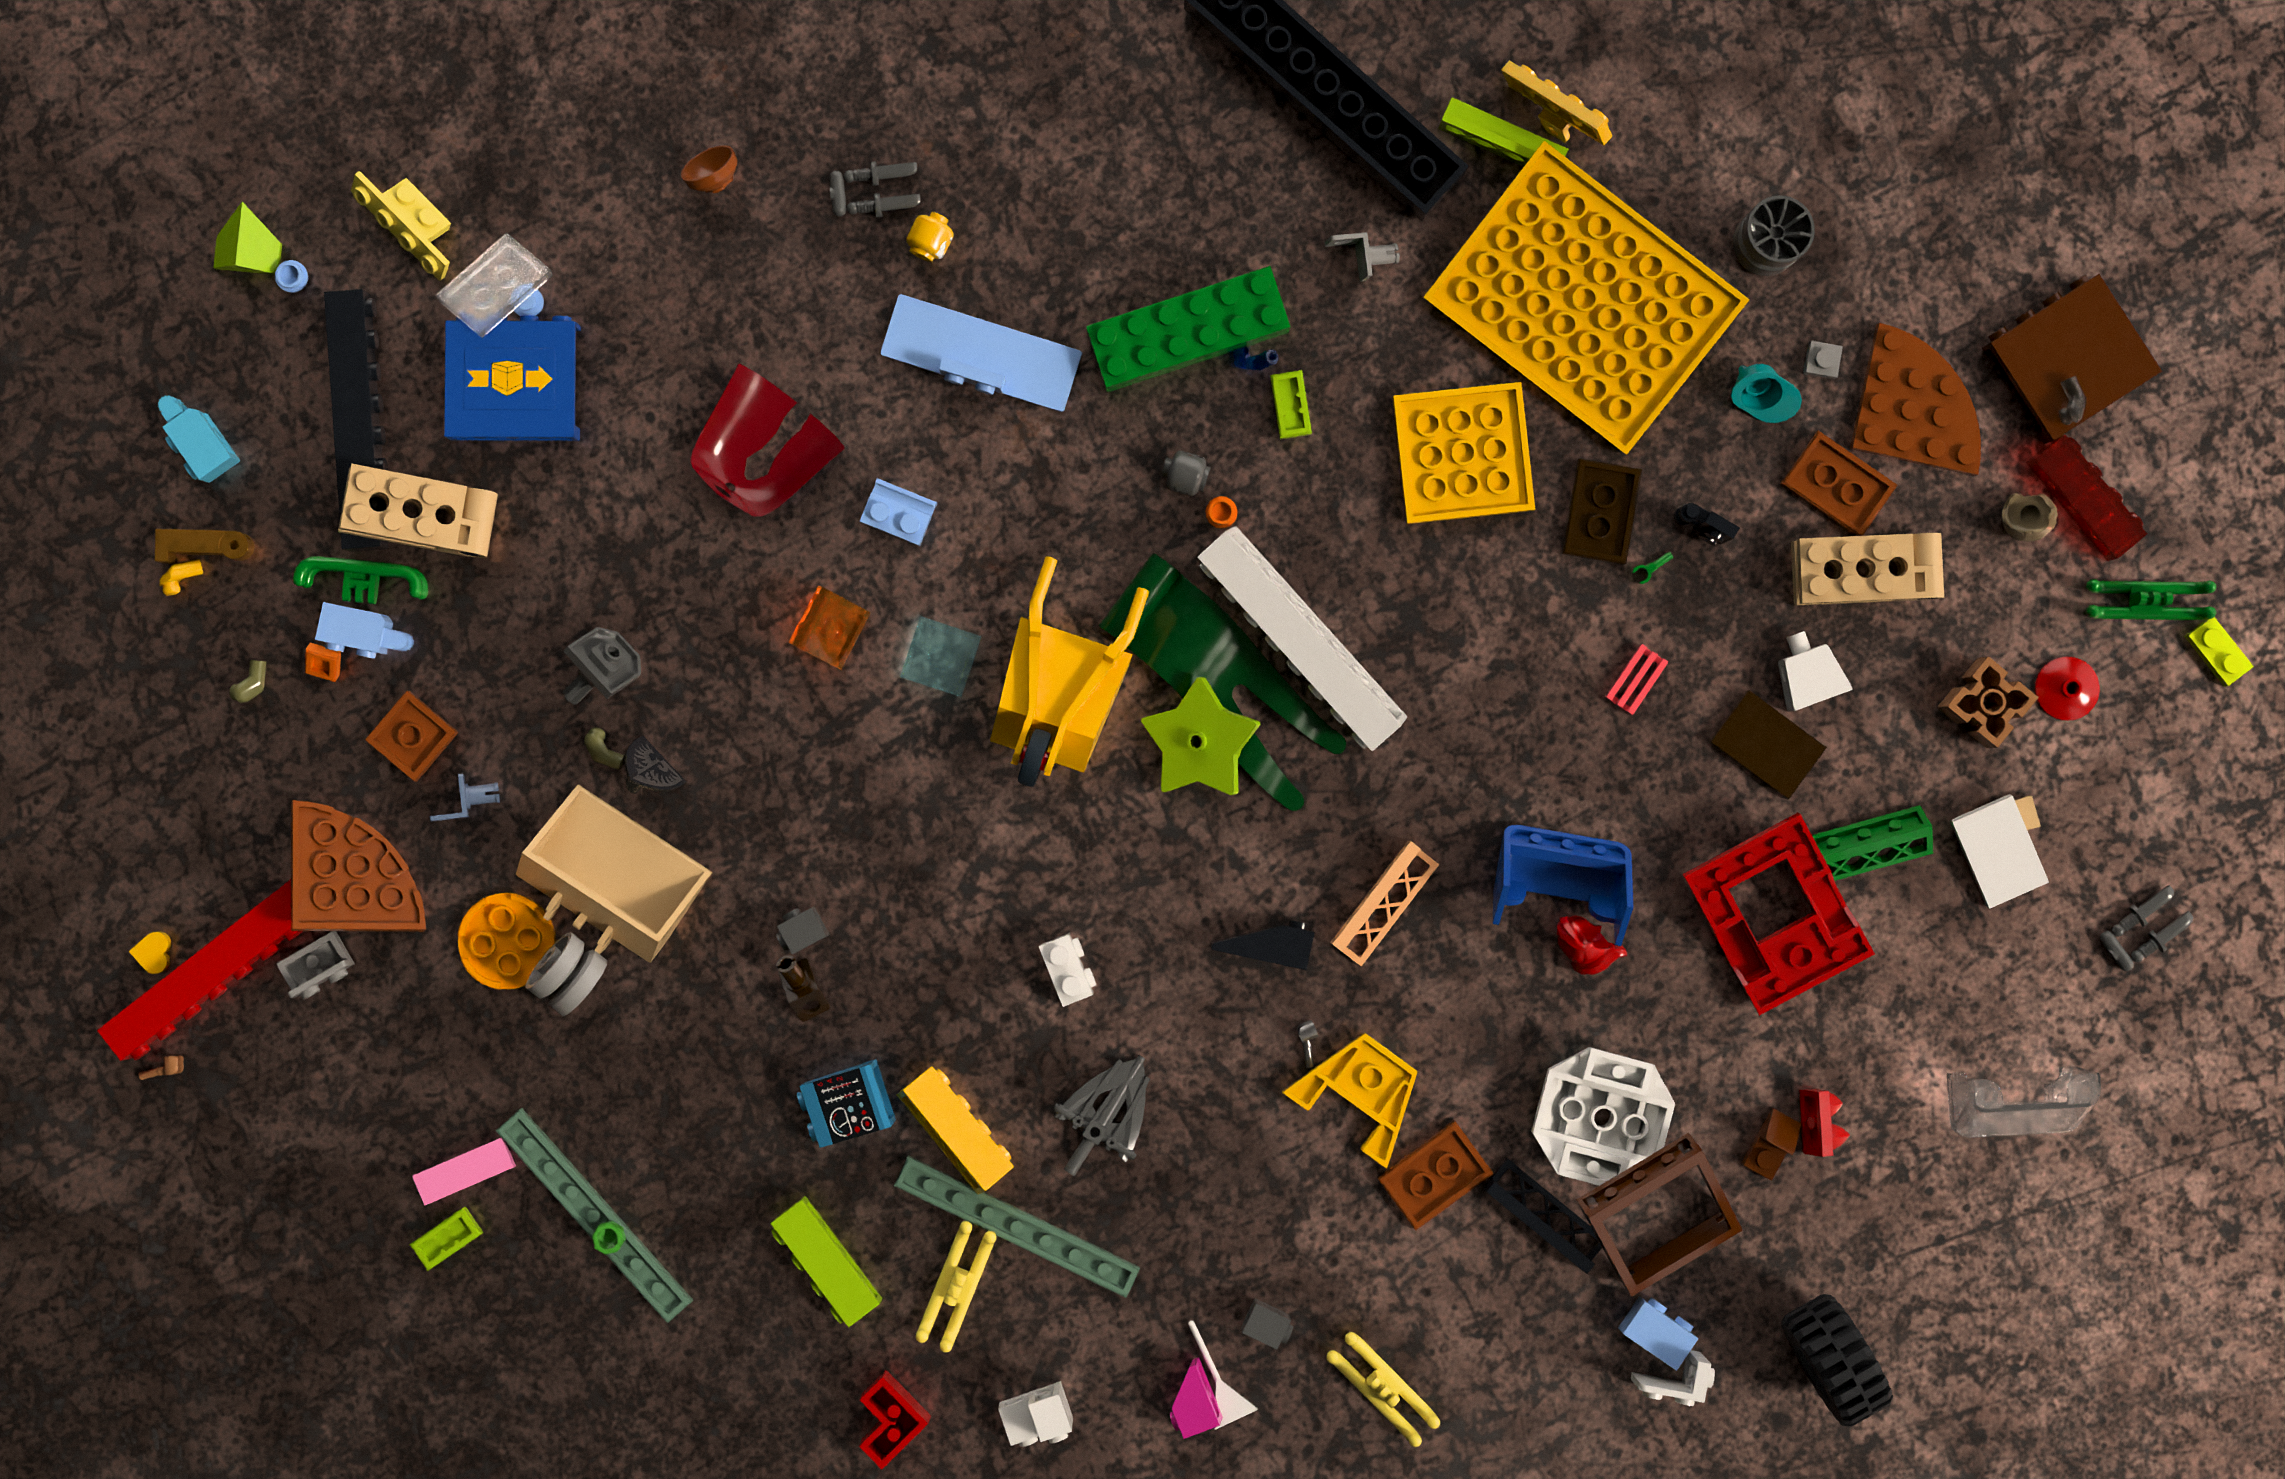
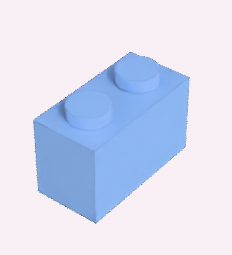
M1639 1296L1618 1329L1625 1336L1677 1371L1699 1339L1691 1332L1694 1326L1680 1316H1677L1675 1320L1665 1314L1667 1308L1651 1297L1647 1302Z

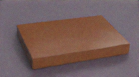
M1819 430L1815 432L1780 483L1784 488L1854 536H1863L1897 487L1896 483Z
M1454 1120L1380 1174L1377 1179L1413 1228L1418 1230L1494 1173Z

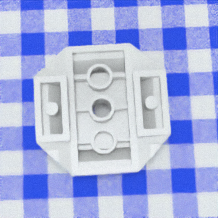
M1588 1047L1547 1069L1531 1132L1558 1175L1600 1186L1664 1147L1675 1102L1654 1064ZM1600 1109H1608L1610 1114L1608 1122L1604 1125H1597L1594 1120L1596 1112Z

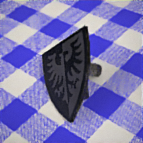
M643 735L635 739L628 746L625 753V770L628 777L626 779V787L631 793L636 794L642 787L654 791H672L686 783V780Z

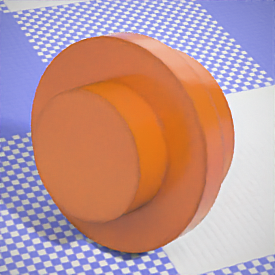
M1215 497L1207 504L1205 510L1206 519L1215 528H1228L1237 518V507L1227 497Z

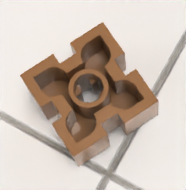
M1987 656L1977 658L1961 677L1967 684L1962 687L1952 688L1937 708L1956 724L1969 723L1971 727L1967 733L1985 748H1998L2014 729L2008 723L2010 719L2023 718L2039 697L2019 681H2005L2004 678L2008 672ZM1984 697L1991 699L1988 702L1991 705L1990 708H1985L1983 703Z

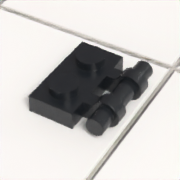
M1687 503L1677 508L1674 512V520L1677 524L1682 526L1693 525V529L1700 532L1698 537L1714 546L1716 543L1721 545L1734 539L1740 527L1715 512H1708L1694 503Z

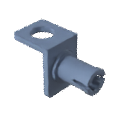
M458 774L462 812L429 816L430 821L468 818V809H471V805L500 803L499 794L485 795L487 792L499 791L498 782L469 786L468 783H465L464 774Z

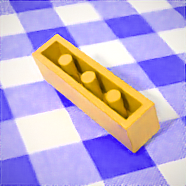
M931 1066L896 1095L979 1195L988 1190L1014 1167L1010 1162L1011 1156L1002 1145H996L989 1136L991 1131L982 1120H976L969 1112L971 1108L966 1099L960 1094L955 1095L948 1086L950 1081L940 1069L935 1070Z

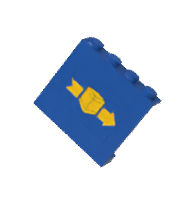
M458 315L456 321H445L444 437L452 441H580V428L575 425L576 331H581V326L575 321H571V317L552 316V321H539L538 316L527 315L520 316V321H507L506 316L491 315L488 316V321H475L474 316Z

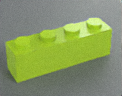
M806 1196L771 1222V1225L774 1227L771 1230L774 1238L780 1245L786 1244L793 1253L791 1256L793 1263L801 1272L807 1271L813 1279L810 1282L813 1290L819 1297L825 1296L832 1305L829 1309L840 1324L845 1322L849 1328L881 1303L883 1298Z

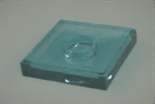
M920 616L900 677L962 698L982 636Z

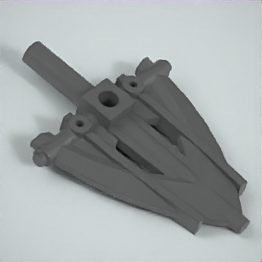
M1138 1055L1136 1059L1124 1063L1118 1059L1112 1068L1086 1082L1063 1105H1055L1053 1109L1056 1115L1054 1117L1063 1121L1067 1119L1073 1123L1072 1127L1074 1129L1079 1127L1084 1130L1082 1133L1084 1138L1065 1166V1171L1075 1176L1095 1144L1099 1145L1100 1142L1106 1144L1105 1148L1110 1151L1112 1148L1119 1153L1118 1156L1125 1162L1128 1159H1135L1137 1154H1135L1133 1148L1143 1121L1146 1087L1150 1081V1078L1145 1077L1143 1065L1145 1058ZM1111 1090L1097 1112H1095L1092 1104L1099 1094ZM1126 1099L1127 1112L1121 1123H1112Z

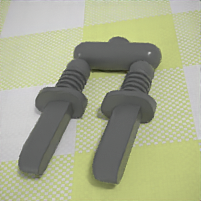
M876 161L870 162V169L847 170L844 176L840 171H833L829 175L832 211L839 217L845 215L846 211L850 214L871 213V211H875L876 217H882V211L913 208L920 204L921 201L920 194L880 198V193L873 194L874 201L850 202L846 207L844 180L851 183L853 181L861 182V180L870 181L872 179V186L879 185V179L913 175L917 172L916 162L877 166Z
M2170 885L2163 888L2139 907H2136L2134 904L2130 906L2129 909L2132 914L2130 913L2119 921V924L2114 925L2112 933L2105 931L2100 935V941L2106 948L2108 955L2123 971L2132 970L2134 966L2133 961L2139 963L2155 952V950L2159 949L2162 953L2168 950L2165 944L2188 928L2193 922L2192 914L2187 911L2158 933L2152 930L2148 933L2151 939L2138 947V950L2133 951L2131 958L2115 937L2122 936L2125 931L2128 932L2136 924L2140 923L2142 927L2146 926L2148 922L2145 918L2161 908L2173 897L2174 890Z

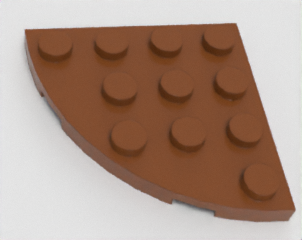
M1883 323L1876 324L1850 449L1977 476L1981 460L1980 429L1974 405L1962 380L1952 366L1926 342L1899 328Z
M292 800L291 931L424 932L426 930L421 894L416 888L409 872V867L399 852L384 836L361 819L353 818L337 811L334 807L314 802Z

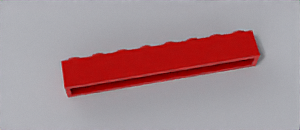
M291 879L97 1030L120 1061L130 1058L136 1061L151 1050L149 1044L159 1038L162 1041L177 1030L174 1026L183 1018L187 1021L202 1010L200 1005L208 998L213 1001L228 990L225 986L234 978L239 981L253 971L251 965L260 958L262 961L268 959L279 950L276 946L285 938L290 941L303 932L291 931Z

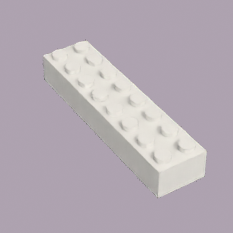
M1237 526L1226 530L1198 556L1202 562L1199 566L1203 572L1211 579L1217 578L1224 586L1221 589L1223 594L1232 603L1237 601L1244 608L1245 612L1243 615L1246 620L1255 628L1258 625L1267 634L1265 637L1267 643L1276 652L1281 650L1288 657L1289 660L1286 663L1296 675L1300 676L1303 674L1311 683L1308 685L1310 691L1319 700L1324 698L1332 706L1330 709L1331 714L1339 723L1344 724L1346 722L1354 731L1352 737L1362 748L1368 747L1371 751L1375 750L1402 726L1407 719L1406 714Z

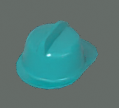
M1761 363L1748 367L1745 365L1739 367V375L1731 392L1732 401L1737 407L1766 423L1786 421L1798 412L1802 402L1800 391L1793 384L1779 376L1771 366Z

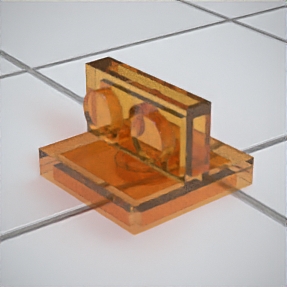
M818 586L789 643L842 670L871 612L824 587Z

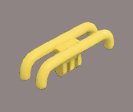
M963 1221L959 1226L915 1336L919 1343L926 1342L942 1303L955 1306L939 1346L940 1350L945 1353L950 1352L996 1241L995 1232H985L970 1270L967 1271L958 1267L972 1231V1224L969 1221Z
M1354 1332L1347 1333L1344 1338L1346 1344L1356 1350L1374 1371L1365 1379L1335 1350L1327 1353V1361L1333 1364L1396 1427L1412 1447L1420 1446L1422 1439L1418 1432L1394 1408L1400 1401L1399 1395L1423 1418L1430 1428L1436 1429L1439 1427L1440 1420L1438 1416L1361 1337Z

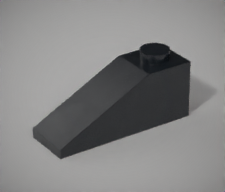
M1290 920L1289 926L1280 924L1213 941L1211 950L1307 970L1315 932L1308 930L1309 924Z

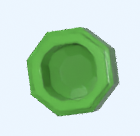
M609 1221L597 1226L592 1235L594 1248L606 1255L618 1252L626 1237L622 1226L614 1221Z

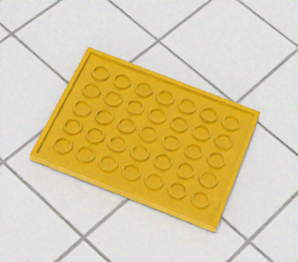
M1543 141L1423 297L1626 455L1750 300L1546 141Z

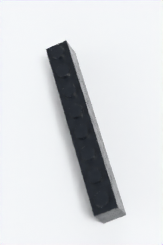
M363 289L324 292L339 518L351 464L388 471L386 458H382L381 446L385 445L386 434L384 427L380 426L379 413H383L384 405L382 395L378 394L377 381L381 380V367L375 359V349L379 348V336L377 330H373V317L377 315V306L375 299L371 298V294ZM379 497L369 499L370 507L377 512L386 510V503L383 499ZM341 533V547L343 550L356 552L389 549L388 541Z

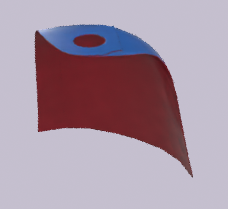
M738 363L729 383L696 441L690 461L695 472L716 494L751 516L761 517L771 513L786 502L816 473L842 452L845 446L823 423L810 413L801 430L787 441L774 458L768 474L755 480H747L744 475L747 458L761 450L777 433L785 416L797 402L755 371ZM732 483L735 486V491L730 490L725 484ZM715 486H718L721 489H723L730 495V497H727L724 494H722Z

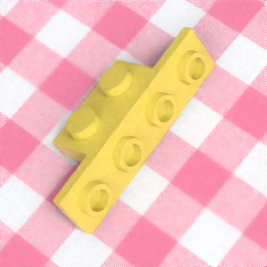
M360 171L354 175L351 187L355 200L360 205L365 206L375 216L377 222L398 239L403 249L410 251L420 261L421 266L427 273L433 274L439 281L445 278L450 262L431 242L447 232L451 223L407 178L381 193Z

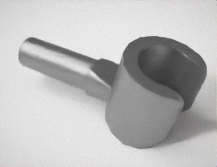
M1312 1020L1300 1024L1297 1028L1304 1048L1306 1068L1314 1067L1312 1046L1309 1040L1319 1037Z

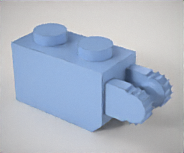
M326 602L322 604L315 640L325 642L324 647L326 649L344 652L345 646L357 648L356 655L375 659L376 653L387 655L388 648L407 651L414 644L413 637L410 636L411 634L392 629L393 622L387 615Z

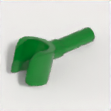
M1667 552L1646 566L1638 565L1633 568L1632 574L1638 569L1644 568L1648 575L1639 584L1647 583L1651 578V573L1673 559V555L1671 552Z

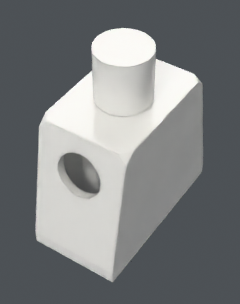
M1805 631L1786 638L1793 656L1779 660L1778 666L1788 712L1802 709L1853 690L1827 644L1811 649Z

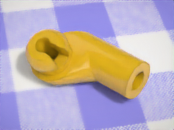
M200 559L173 564L159 579V586H162L163 594L166 596L178 594L180 592L178 582L184 578L202 575L203 570Z

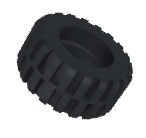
M1821 1294L1784 1316L1781 1326L1790 1343V1347L1820 1398H1822L1829 1411L1832 1412L1835 1419L1842 1426L1852 1427L1891 1404L1893 1392L1880 1364L1874 1357L1861 1332L1853 1323V1320L1845 1312L1842 1305L1837 1302L1835 1297L1830 1294Z

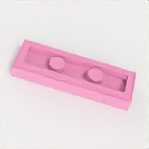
M501 1137L419 1172L412 1177L425 1206L514 1168L516 1164L507 1143Z

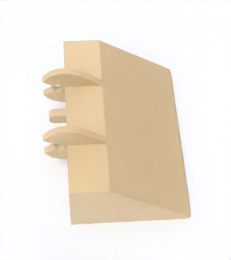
M579 784L522 852L516 871V876L551 898L545 909L547 912L543 916L544 919L549 921L561 906H564L578 916L572 924L573 927L580 930L587 921L603 932L597 942L598 946L595 949L597 953L601 954L614 939L649 963L652 962L668 941L712 874V871Z

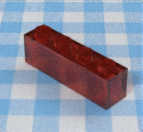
M2066 434L2046 445L2026 463L2107 561L2118 559L2147 535V532L2142 528L2144 523L2136 513L2129 512L2123 505L2121 494L2104 482L2101 478L2103 474L2098 466L2085 459L2081 454L2082 448L2079 443L2072 437L2068 438Z

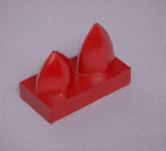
M1799 1090L1803 1154L1820 1157L1834 1156L1833 1150L1840 1147L1850 1136L1845 1129L1831 1123V1117L1841 1108L1842 1101L1828 1090Z

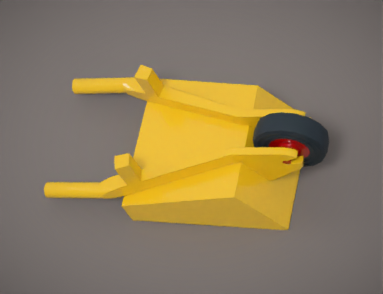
M1046 556L1029 602V619L1020 617L990 738L991 742L1015 749L1011 764H1022L1018 775V782L1029 787H1034L1040 770L1044 771V775L1050 776L1055 763L1084 773L1130 665L1133 654L1124 651L1134 639L1149 595L1147 589L1137 588L1123 631L1113 645L1106 646L1042 624L1043 601L1057 564V560Z

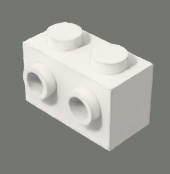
M1070 933L1039 945L1063 1007L1093 995L1092 987L1097 986L1090 967L1084 969L1080 957L1085 954L1078 937L1072 939Z

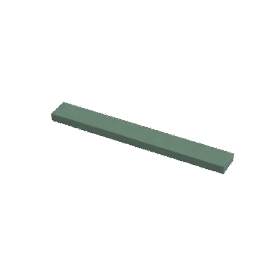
M523 1108L519 1109L496 1130L591 1238L597 1226L601 1223L614 1221L623 1227L626 1240L618 1252L606 1255L667 1323L693 1301L688 1293Z
M909 1155L894 1184L899 1189L969 1221L986 1231H993L997 1236L1125 1298L1140 1270L1139 1266L986 1192L978 1195L969 1184Z

